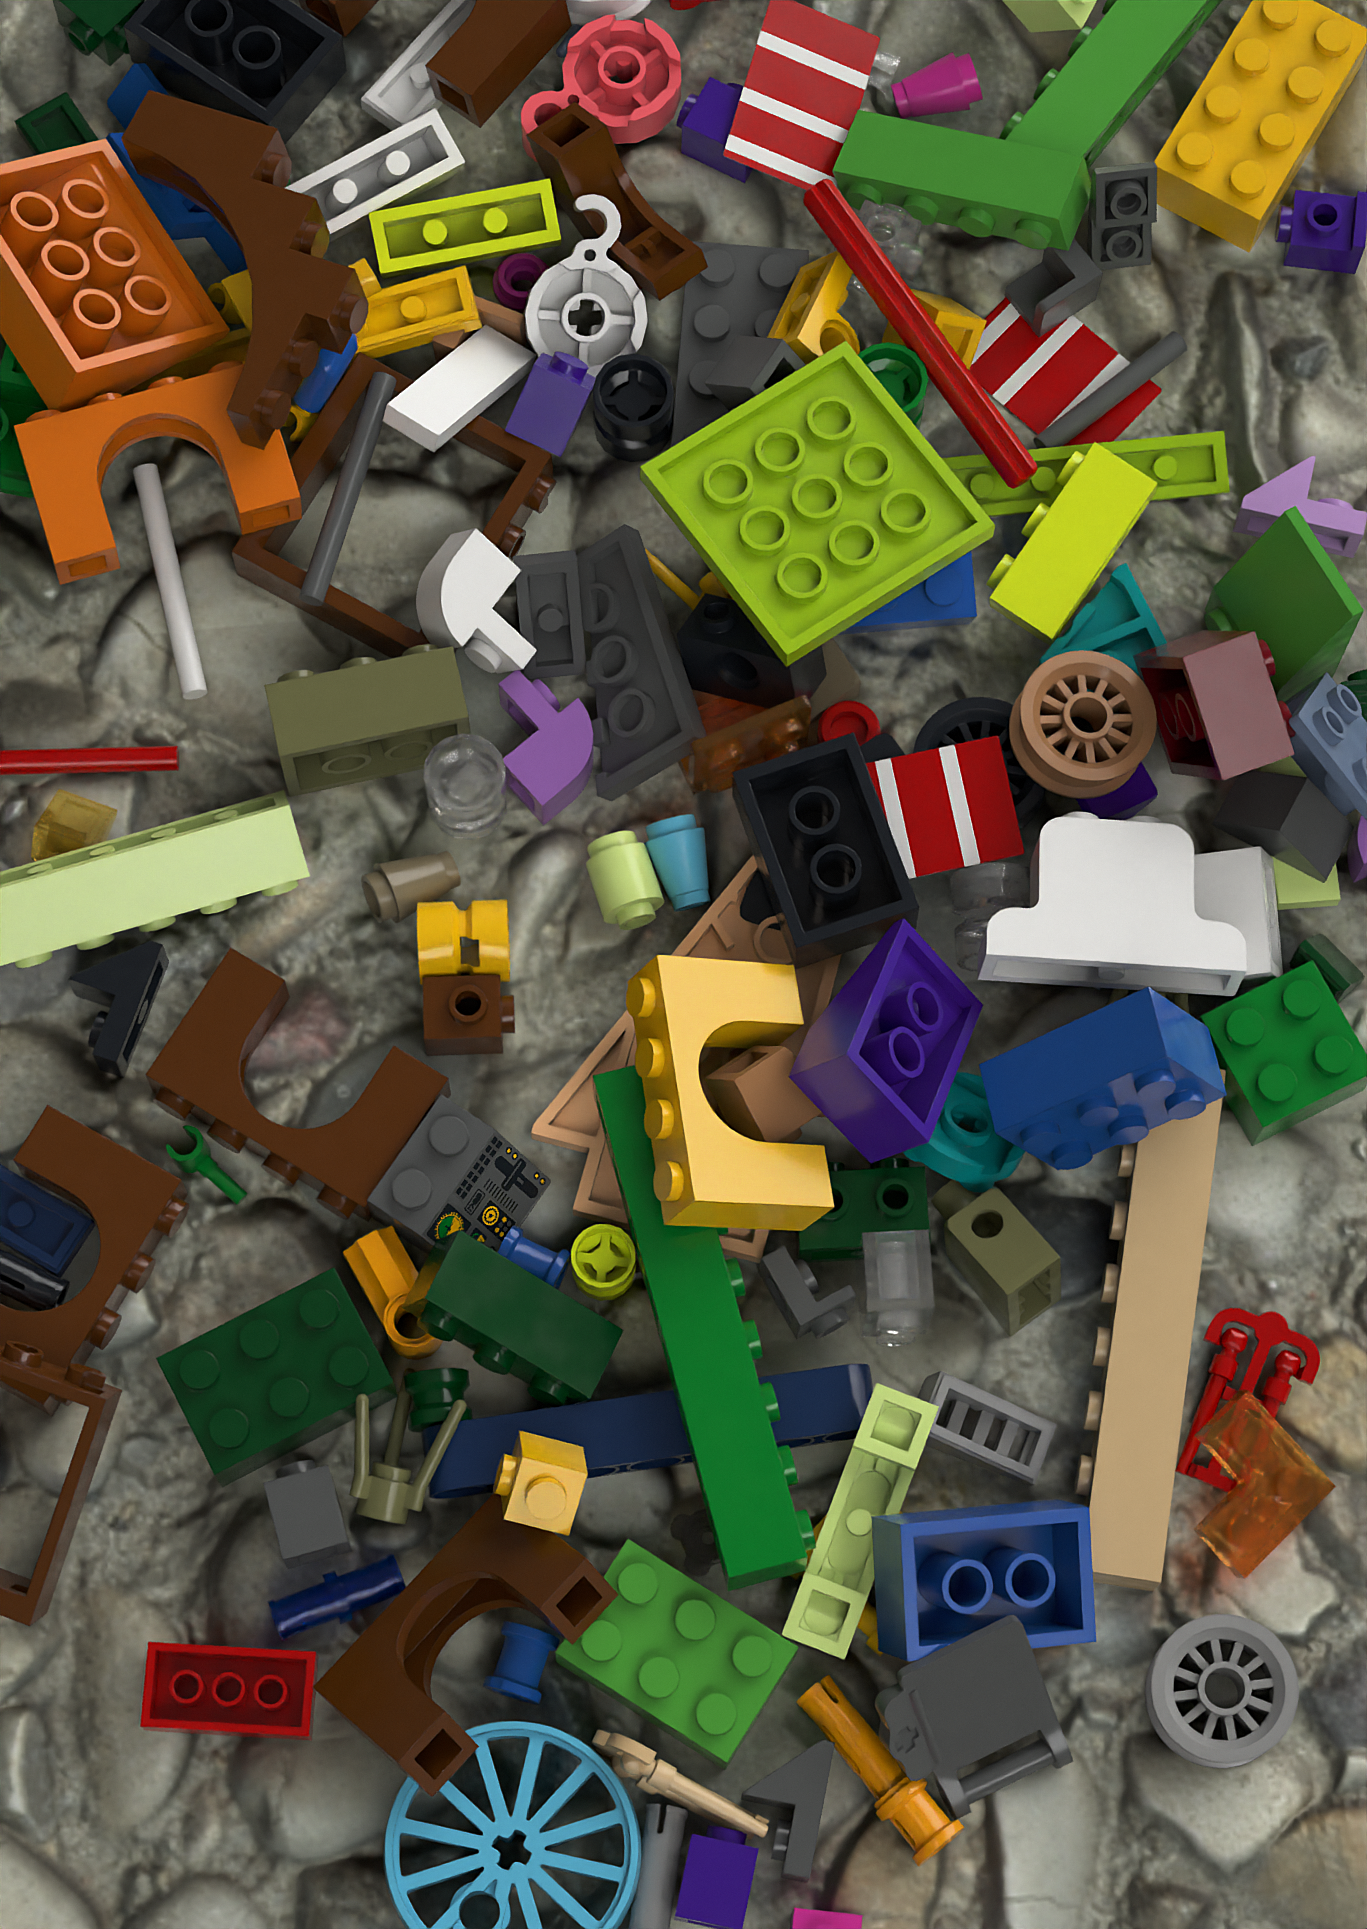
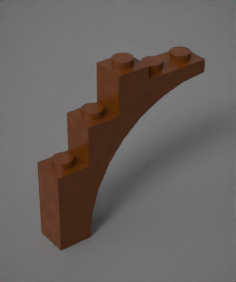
M148 90L121 138L137 174L178 191L211 214L238 244L246 260L252 283L253 325L244 369L226 410L241 442L264 450L275 429L278 430L285 424L291 408V399L302 379L307 378L313 372L318 360L319 348L342 354L352 334H356L362 329L367 318L369 303L354 268L322 259L328 248L330 232L317 199L285 189L290 179L292 162L278 128Z

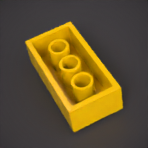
M1252 0L1154 161L1157 166V204L1250 253L1359 71L1367 51V28L1313 0Z

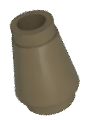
M448 851L377 863L373 866V872L361 877L367 904L379 923L390 919L395 923H399L417 912L418 902H433L451 889L461 885L457 865Z

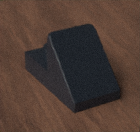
M150 940L80 971L68 979L77 997L110 1008L109 1012L101 1010L98 1013L88 1040V1046L94 1048L92 1055L100 1071L121 1078L125 1077L169 965L163 944Z

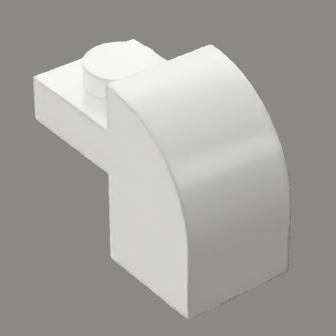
M476 528L451 534L424 569L416 595L419 623L430 644L437 645L439 649L450 646L459 648L466 645L465 653L468 658L487 672H496L498 674L522 670L537 650L492 609L521 570Z

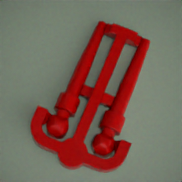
M1228 1308L1215 1315L1203 1338L1208 1343L1221 1346L1222 1351L1220 1354L1214 1355L1208 1369V1373L1211 1376L1196 1410L1175 1471L1226 1492L1233 1497L1240 1498L1265 1444L1279 1407L1286 1404L1292 1389V1385L1289 1384L1290 1378L1293 1376L1298 1381L1311 1386L1319 1369L1320 1354L1317 1346L1310 1338L1288 1328V1323L1281 1314L1269 1311L1258 1316L1240 1308ZM1228 1323H1238L1252 1329L1254 1337L1258 1341L1238 1391L1226 1386L1227 1382H1232L1239 1366V1363L1235 1360L1237 1355L1246 1348L1248 1336L1244 1331L1234 1327L1227 1329L1222 1335V1328ZM1283 1342L1299 1349L1305 1356V1365L1300 1368L1301 1358L1298 1354L1290 1350L1281 1351L1274 1360L1275 1374L1273 1377L1268 1376L1261 1392V1396L1264 1397L1263 1401L1252 1397L1251 1395L1270 1348ZM1220 1399H1223L1233 1405L1207 1468L1193 1464L1192 1461L1210 1425ZM1247 1409L1256 1413L1257 1416L1247 1439L1234 1479L1231 1480L1221 1475L1220 1472L1244 1412Z

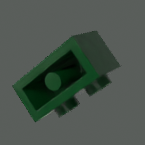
M887 1158L870 1163L871 1169L845 1170L843 1163L827 1162L834 1208L805 1230L795 1231L797 1259L802 1258L806 1263L927 1256L931 1240L925 1166L909 1167V1160Z

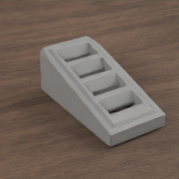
M940 1371L927 1376L917 1398L939 1406L925 1445L1026 1485H1035L1057 1424L945 1372ZM947 1399L952 1401L943 1427L936 1424L944 1400ZM968 1408L978 1412L968 1438L959 1435ZM996 1418L1003 1421L991 1450L984 1447L992 1422ZM1019 1427L1027 1430L1028 1434L1019 1458L1015 1461L1008 1458V1454Z

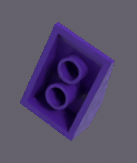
M903 918L893 923L808 1030L788 1077L870 1163L926 1144L930 1141L983 1004Z

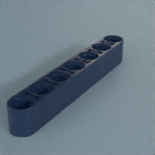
M846 1364L758 1377L759 1384L771 1382L776 1395L781 1418L780 1421L771 1423L777 1447L789 1445L790 1449L855 1439L874 1390L868 1364ZM674 1390L460 1421L428 1485L429 1496L432 1499H452L493 1493L500 1459L503 1454L512 1456L519 1430L582 1446L588 1472L586 1479L690 1464L693 1461ZM442 1424L428 1427L421 1431L424 1459Z

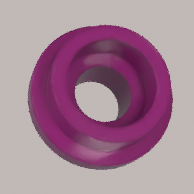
M517 253L502 261L493 275V291L498 302L506 308L523 313L529 291H516L512 286L520 280L530 281L534 285L541 274L549 269L548 265L540 258L529 253Z

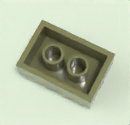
M434 644L418 645L404 651L402 657L378 662L372 657L355 658L343 663L339 670L314 674V672L309 670H298L280 676L276 683L264 685L289 797L473 759L469 715L453 646L439 649Z

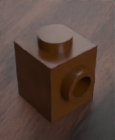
M500 975L423 977V1024L427 1056L503 1054V1034L515 1033L514 995H502Z

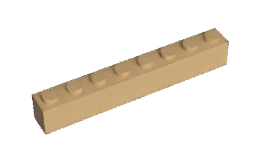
M1220 1069L1223 1082L1225 1083L1226 1070ZM1223 1098L1207 1104L1206 1109L1197 1116L1182 1120L1173 1119L1149 1130V1134L1144 1139L1132 1144L1121 1145L1117 1176L1128 1178L1125 1202L1114 1200L1109 1225V1239L1119 1240L1117 1263H1106L1100 1293V1302L1111 1303L1108 1328L1097 1327L1092 1353V1365L1103 1367L1100 1391L1089 1390L1083 1421L1084 1430L1094 1431L1091 1456L1080 1455L1075 1480V1494L1084 1495V1506L1089 1507L1093 1582L1152 1592L1161 1583Z

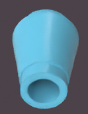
M694 814L675 816L646 826L645 829L649 841L644 844L668 898L672 901L674 912L685 911L710 903L705 831L703 827H697Z

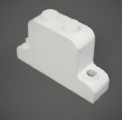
M1071 812L1048 821L1040 832L1030 861V908L1012 907L999 910L989 920L978 951V980L1142 990L1149 986L1153 990L1160 992L1235 996L1247 972V947L1241 932L1224 922L1203 920L1195 913L1194 845L1190 835L1177 825L1162 823L1158 818L1151 816H1136L1123 821L1099 819L1096 815L1088 812Z

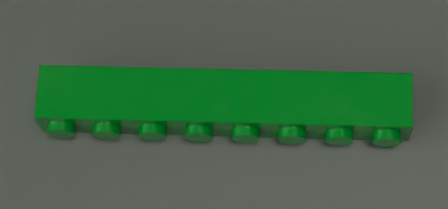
M635 1065L593 1075V1091L597 1110L727 1590L732 1591L806 1571L808 1559L806 1551L816 1548L815 1536L807 1510L795 1511L788 1486L798 1484L797 1472L789 1445L781 1447L776 1445L771 1427L772 1422L781 1420L776 1395L771 1382L759 1384L753 1362L755 1359L763 1358L759 1334L753 1319L746 1321L741 1319L736 1298L746 1295L742 1273L736 1257L724 1258L719 1236L728 1234V1228L664 1225L661 1202L657 1199L653 1188L655 1162L652 1142L644 1128L646 1102L642 1077L638 1075Z

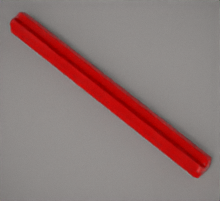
M823 179L811 186L804 193V205L907 348L919 356L926 367L928 377L1001 478L1012 489L1028 482L1038 470L1037 463L837 187L829 179Z

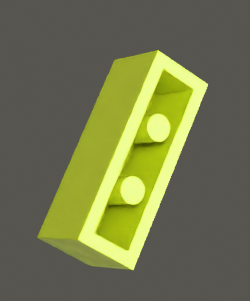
M550 178L369 212L379 270L383 279L561 246V234Z
M1094 442L1086 456L1078 451H1075L1056 480L1058 484L1064 487L1051 507L1043 502L1038 505L1021 532L1029 540L1016 559L1006 554L986 583L987 586L994 590L989 597L990 607L1049 646L1059 637L1156 494L1158 484L1156 481L1096 442Z

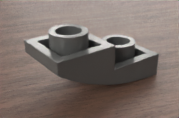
M1155 162L1094 168L1089 197L1087 255L1100 270L1151 265L1152 223L1157 222V166Z

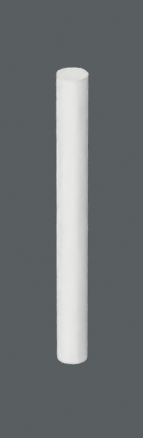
M142 464L133 469L182 695L184 699H197L205 696L208 692L159 472L155 464Z

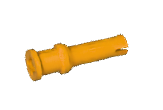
M830 1675L822 1678L820 1683H815L796 1701L821 1729L825 1737L830 1742H835L834 1748L876 1798L877 1802L874 1804V1807L877 1809L875 1812L881 1821L890 1820L914 1849L915 1852L912 1859L918 1866L932 1858L964 1830L965 1827L959 1820L950 1821L925 1790L928 1784L925 1778L912 1781L899 1767L897 1760L882 1744L878 1735L843 1695V1692L834 1683Z

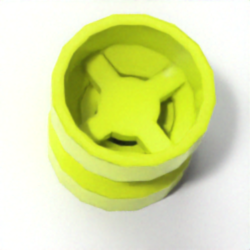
M596 1224L583 1230L574 1240L571 1249L572 1278L577 1288L587 1297L599 1301L613 1300L623 1295L630 1288L636 1274L635 1246L630 1236L621 1228L610 1224Z

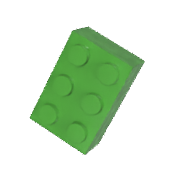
M627 1539L604 1575V1579L618 1593V1596L573 1645L566 1639H563L555 1652L556 1662L726 1770L794 1661L799 1647L641 1546Z

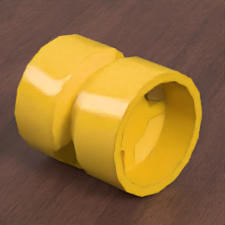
M507 899L472 900L466 910H459L453 901L417 903L420 985H423V977L461 976L462 974H469V976L500 975L501 982H510V940ZM462 937L479 940V944L462 947Z

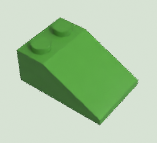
M1294 506L1284 511L1213 587L1205 608L1204 620L1208 630L1255 631L1257 640L1263 639L1267 643L1276 668V673L1270 677L1277 701L1282 700L1285 702L1326 672L1333 678L1364 610L1297 507Z

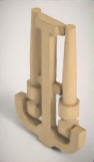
M597 1730L591 1743L596 1746L595 1750L600 1755L610 1760V1766L618 1777H631L636 1780L635 1786L651 1795L657 1792L714 1823L728 1829L746 1833L749 1840L753 1838L754 1834L762 1838L766 1835L769 1828L767 1826L769 1820L749 1812L677 1772L676 1767L661 1759L654 1760L657 1752L637 1741L618 1733L609 1734L605 1731Z

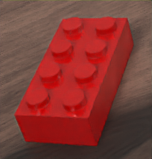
M148 1642L140 1727L145 1731L312 1741L316 1690L313 1686L317 1683L319 1656L316 1651Z

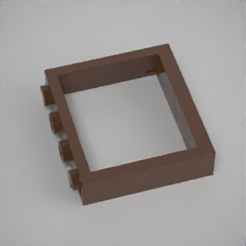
M359 352L290 460L301 496L302 517L351 442L373 373L384 372L397 380L391 401L413 384L414 380ZM478 415L452 438L519 473L482 531V534L513 561V556L518 554L526 536V531L522 529L533 510L539 514L544 511L548 505V496L557 483L553 479L552 454L504 431V428ZM301 519L244 534L231 551L237 575L390 658L402 657L404 651L414 646L430 644L422 629L420 632H417L330 584L322 606H313L301 601L299 594L307 572L278 557V554Z
M6 1341L5 1347L0 1345V1375L89 1407L32 1578L29 1579L0 1568V1615L31 1626L48 1612L122 1389L105 1384L107 1376L99 1370L74 1363L69 1364L68 1368L64 1369L43 1361L45 1353L34 1346L18 1341Z

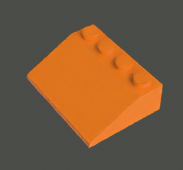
M106 138L0 164V333L48 409H57L63 413L85 407L91 399L107 393L122 394L227 336L230 331L229 327Z

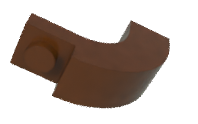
M573 102L526 135L545 178H550L554 195L584 240L599 238L604 231V220L595 211H575L573 208L574 201L580 196L595 194L607 198L615 205L620 214L621 229L619 237L608 248L606 255L608 259L614 261L621 269L632 276L639 290L644 288L661 301L708 268L702 249L664 221L640 194L619 158L607 126L576 102Z

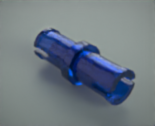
M392 1553L387 1555L386 1558L337 1576L335 1570L323 1574V1582L280 1599H272L267 1601L279 1637L284 1642L292 1636L336 1619L340 1625L352 1621V1613L398 1596L406 1586Z

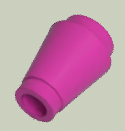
M951 52L907 76L901 82L890 85L901 119L911 116L920 117L970 110V103L983 100L977 74L969 53L955 57L954 53Z

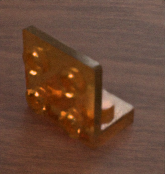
M799 696L771 709L724 697L699 706L698 710L707 736L693 741L690 744L689 755L678 761L693 795L709 789L711 793L732 788V772L807 747L812 709L807 696Z

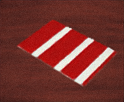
M770 0L723 152L724 157L806 191L823 179H829L837 186L832 170L855 115L860 109L880 38L793 0Z
M1005 297L985 318L987 322L969 371L986 392L1036 434H1039L1128 366L1130 362L1073 315L1041 337H1038ZM1149 379L1064 446L1115 441L1162 392V389Z
M998 736L866 763L909 879L1024 854V847Z

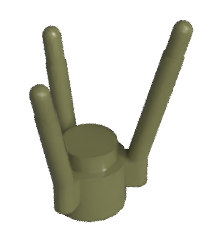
M412 1368L404 1370L384 1461H373L371 1473H369V1398L365 1394H360L356 1397L354 1476L349 1493L350 1496L358 1497L355 1513L378 1520L406 1524L410 1509L422 1510L426 1489L466 1410L464 1400L459 1399L454 1402L413 1483H410L412 1470L398 1466L408 1420L407 1415L409 1414L412 1396L405 1391L404 1376L415 1372V1370Z

